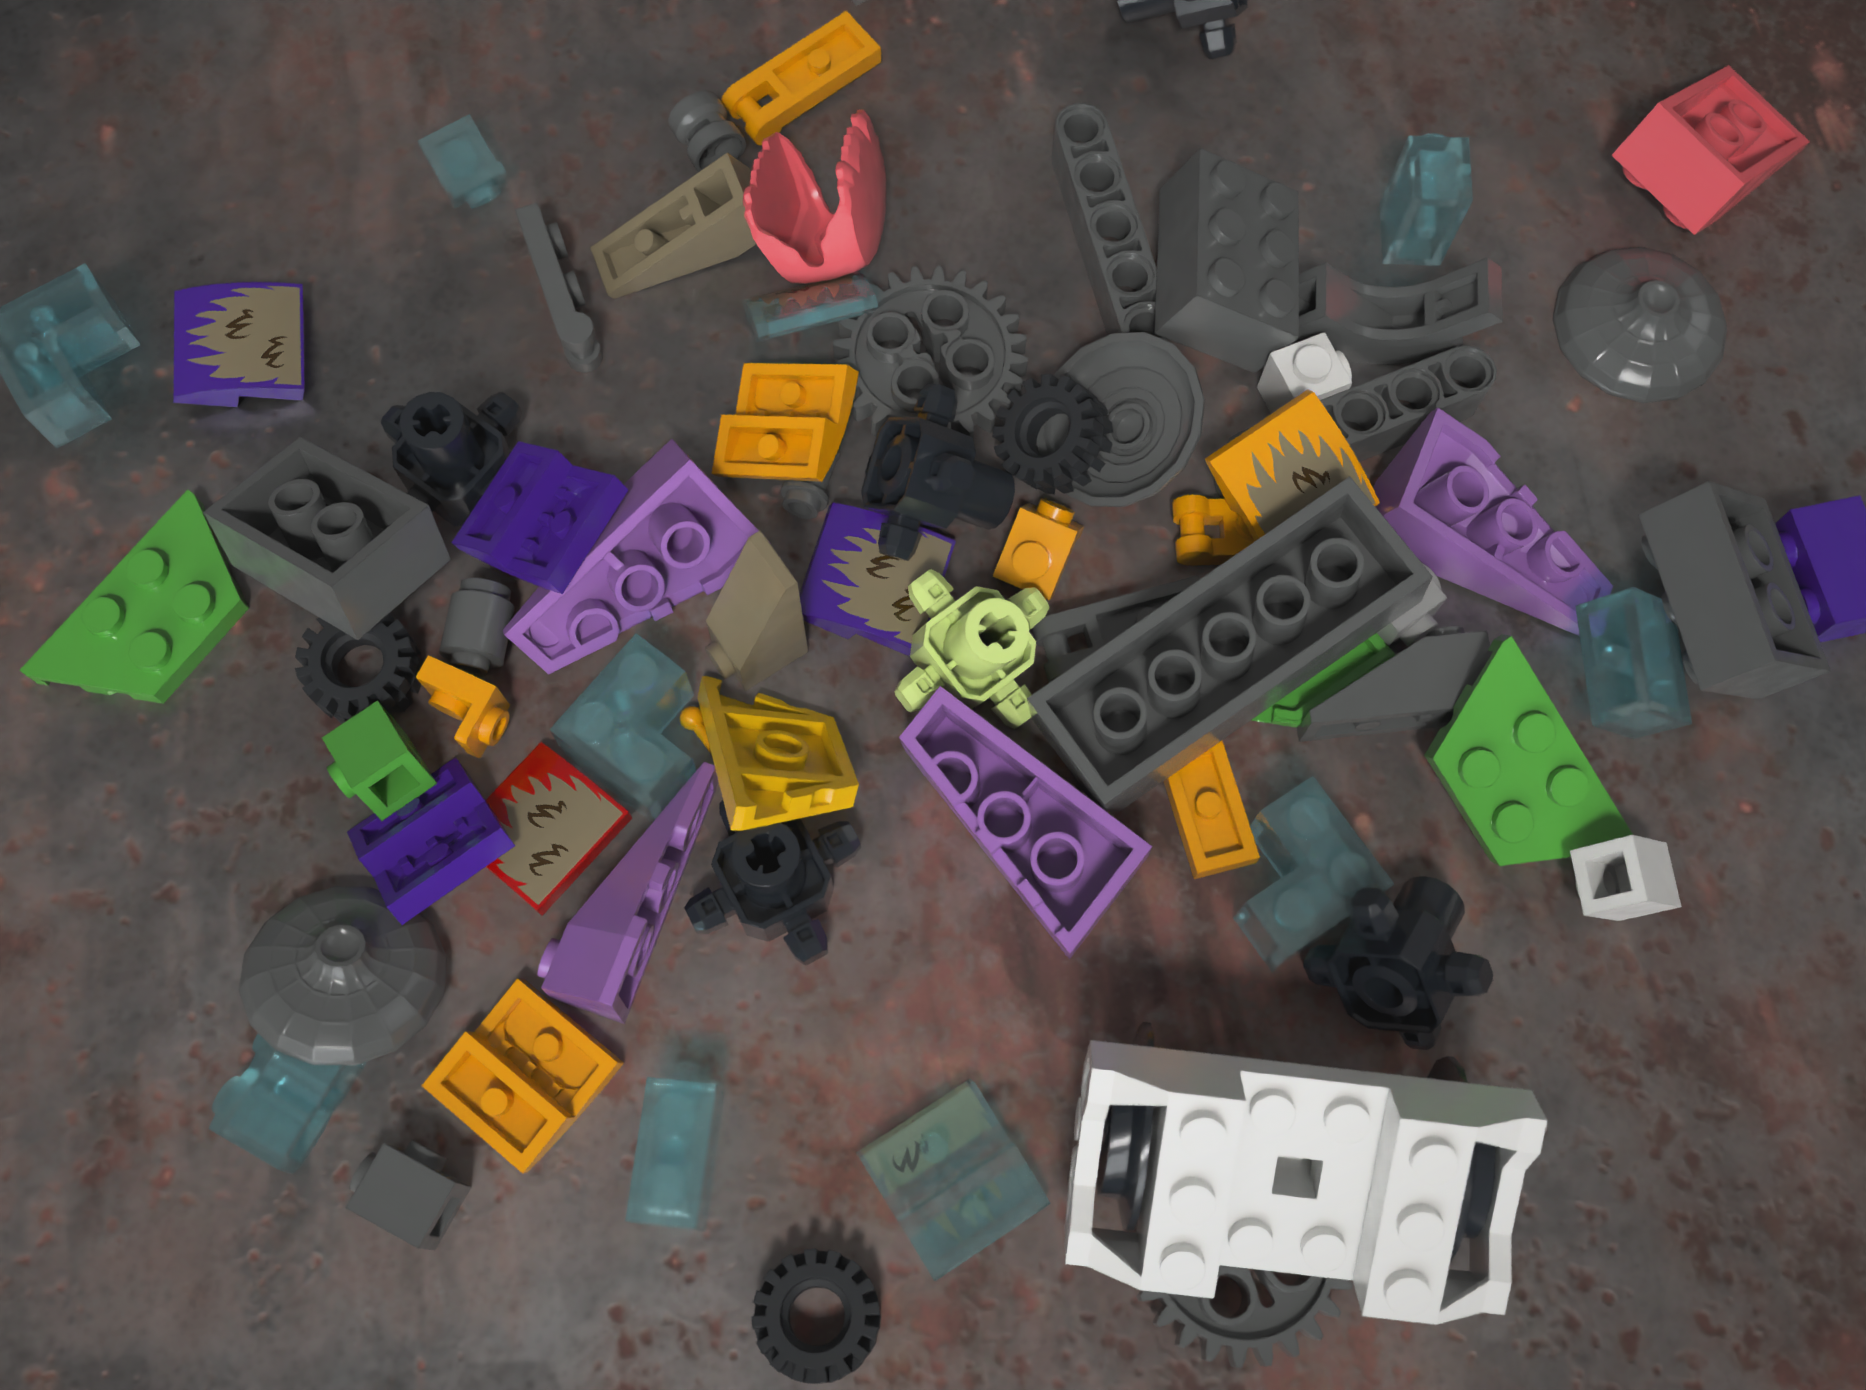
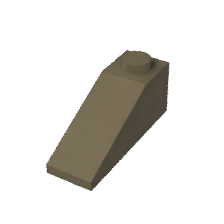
M726 153L590 247L607 295L616 299L736 258L755 246L756 243L744 217L745 207L743 205L745 188L750 185L751 169L729 153Z
M761 530L748 538L706 619L712 643L706 646L705 650L710 660L724 679L734 674L745 692L808 653L798 583Z

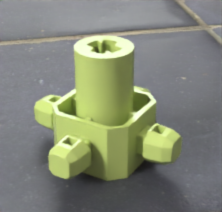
M932 569L928 570L908 586L909 597L920 615L926 611L931 620L912 636L910 657L917 667L898 683L894 691L896 697L909 712L920 711L939 686L970 709H973L990 697L995 704L991 710L999 719L1013 729L1019 727L1031 718L1027 701L1031 693L1025 684L1019 687L1014 678L1034 664L1036 641L1029 633V630L1046 616L1049 610L1048 602L1035 587L1025 588L1005 600L998 590L977 586L955 601L950 594L954 590L953 587L940 573Z

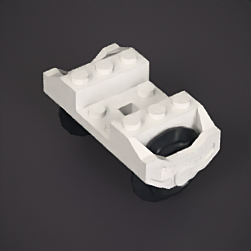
M1143 1022L1138 1027L1132 1045L1090 1040L1083 1068L1081 1097H1078L1075 1115L1074 1140L1078 1141V1145L1073 1147L1069 1172L1065 1220V1264L1088 1266L1139 1290L1214 1298L1219 1265L1353 1280L1362 1316L1419 1323L1441 1324L1482 1312L1505 1315L1511 1288V1234L1525 1170L1540 1154L1547 1119L1532 1090L1468 1083L1464 1068L1455 1057L1451 1056L1437 1059L1427 1078L1155 1048L1151 1022ZM1095 1185L1098 1196L1117 1200L1123 1230H1135L1137 1224L1136 1233L1092 1228ZM1462 1238H1470V1271L1449 1269L1450 1262L1460 1248Z

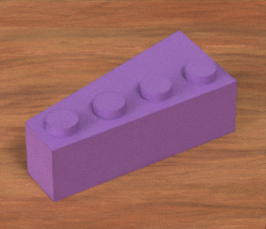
M939 686L899 738L905 752L1070 960L1148 858L1152 846Z

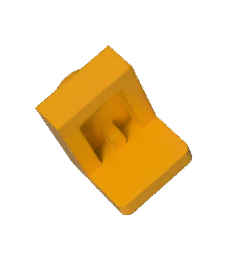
M1041 498L1038 506L1028 503L1020 507L992 577L1021 589L1035 587L1045 599L1051 600L1075 542L1081 537L1085 526L1072 521L1075 514L1073 510L1047 499Z

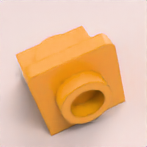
M428 655L415 678L431 694V698L428 701L431 706L448 716L463 720L454 739L468 754L481 758L487 746L496 745L503 736L509 722V712L507 711L510 707L509 702L497 686Z

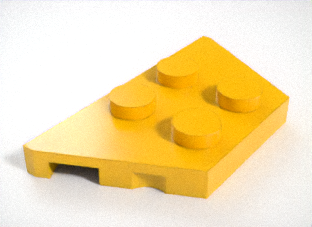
M702 676L697 698L731 830L743 831L853 807L859 783L834 717L807 708L794 707L780 699L758 693L755 696L753 705L719 694L722 680Z

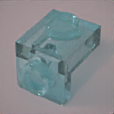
M470 114L418 140L420 150L454 208L467 202L470 208L474 209L490 202L502 193L498 185L505 182L507 172L501 161L497 162Z

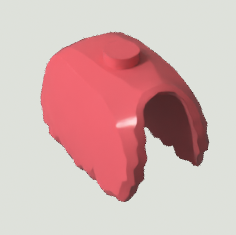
M857 110V113L851 115L852 126L847 128V135H844V144L841 147V161L837 162L835 169L837 189L840 197L835 215L830 212L821 189L816 183L813 171L806 164L802 153L794 147L788 138L779 132H775L770 137L763 139L762 151L758 152L757 159L753 161L750 185L745 188L743 194L744 217L757 246L777 272L790 283H815L858 272L868 266L877 253L885 221L887 184L879 138L875 134L872 121L865 110Z

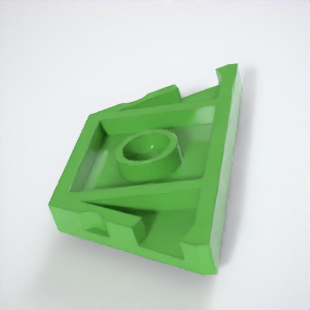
M187 489L19 671L37 684L61 683L79 686L86 692L105 695L124 693L130 695L133 699L164 704L249 609L239 584L230 573L229 562L225 552L215 538L209 522L203 513L206 509L196 495Z
M1501 634L1495 638L1488 648V651L1492 652L1475 683L1473 686L1468 684L1465 686L1453 706L1454 712L1451 721L1445 727L1440 728L1424 755L1488 859L1498 866L1567 858L1571 857L1570 850L1633 835L1513 637Z

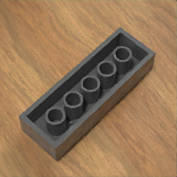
M1349 476L1028 697L1027 701L1031 719L1090 800L1111 816H1114L1419 604L1433 576Z

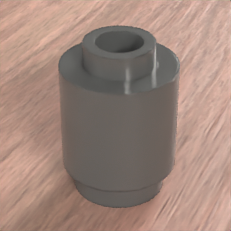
M466 578L461 581L459 591L451 595L439 654L449 660L451 666L473 676H486L489 669L503 666L508 638L504 635L503 629L513 618L515 609L514 605L510 602L511 590L501 583L488 579Z

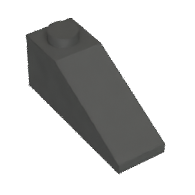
M1447 626L1430 631L1413 645L1311 709L1297 729L1299 742L1445 727L1453 717V706L1467 684L1473 686L1492 652L1488 651L1490 641L1487 630L1465 633L1463 627Z

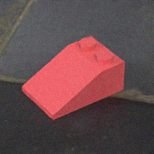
M1728 65L1660 101L1612 156L1623 166V173L1631 183L1639 188L1647 189L1663 205L1664 213L1671 222L1681 228L1688 229L1693 235H1696L1738 204L1801 152L1810 141Z

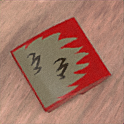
M540 742L486 799L515 847L487 865L486 868L543 916L632 820V816L629 811L551 748Z

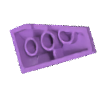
M1440 408L1431 411L1375 482L1373 489L1380 501V504L1375 507L1421 563L1428 566L1436 576L1589 640L1596 637L1613 585L1566 531L1555 532L1533 507L1538 500L1525 484L1519 488L1515 487L1495 464L1501 456L1486 439Z
M673 439L666 443L626 481L624 486L628 489L627 494L564 593L560 594L539 586L503 629L504 635L547 674H551L615 642L619 633L651 617L654 621H657L673 613L671 607L703 591L706 595H709L723 588L748 538L759 531Z
M707 762L701 764L569 921L561 940L552 938L549 941L539 964L538 976L545 978L541 989L550 998L625 1024L719 784L713 764Z

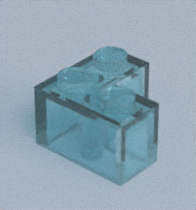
M86 263L0 307V374L23 415L56 449L110 421L112 418L88 378L87 373L141 344L116 301Z
M637 633L549 729L567 756L651 823L654 822L697 770L691 757L661 735L663 730L694 696L686 671Z
M1312 776L1262 809L1251 823L1250 827L1255 843L1281 879L1248 900L1233 919L1271 972H1273L1350 919L1349 906L1356 891L1362 888H1380L1383 892H1386L1394 883L1314 776Z

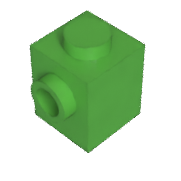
M378 700L322 737L335 760L326 768L336 785L349 799L357 794L381 821L437 784L408 735Z

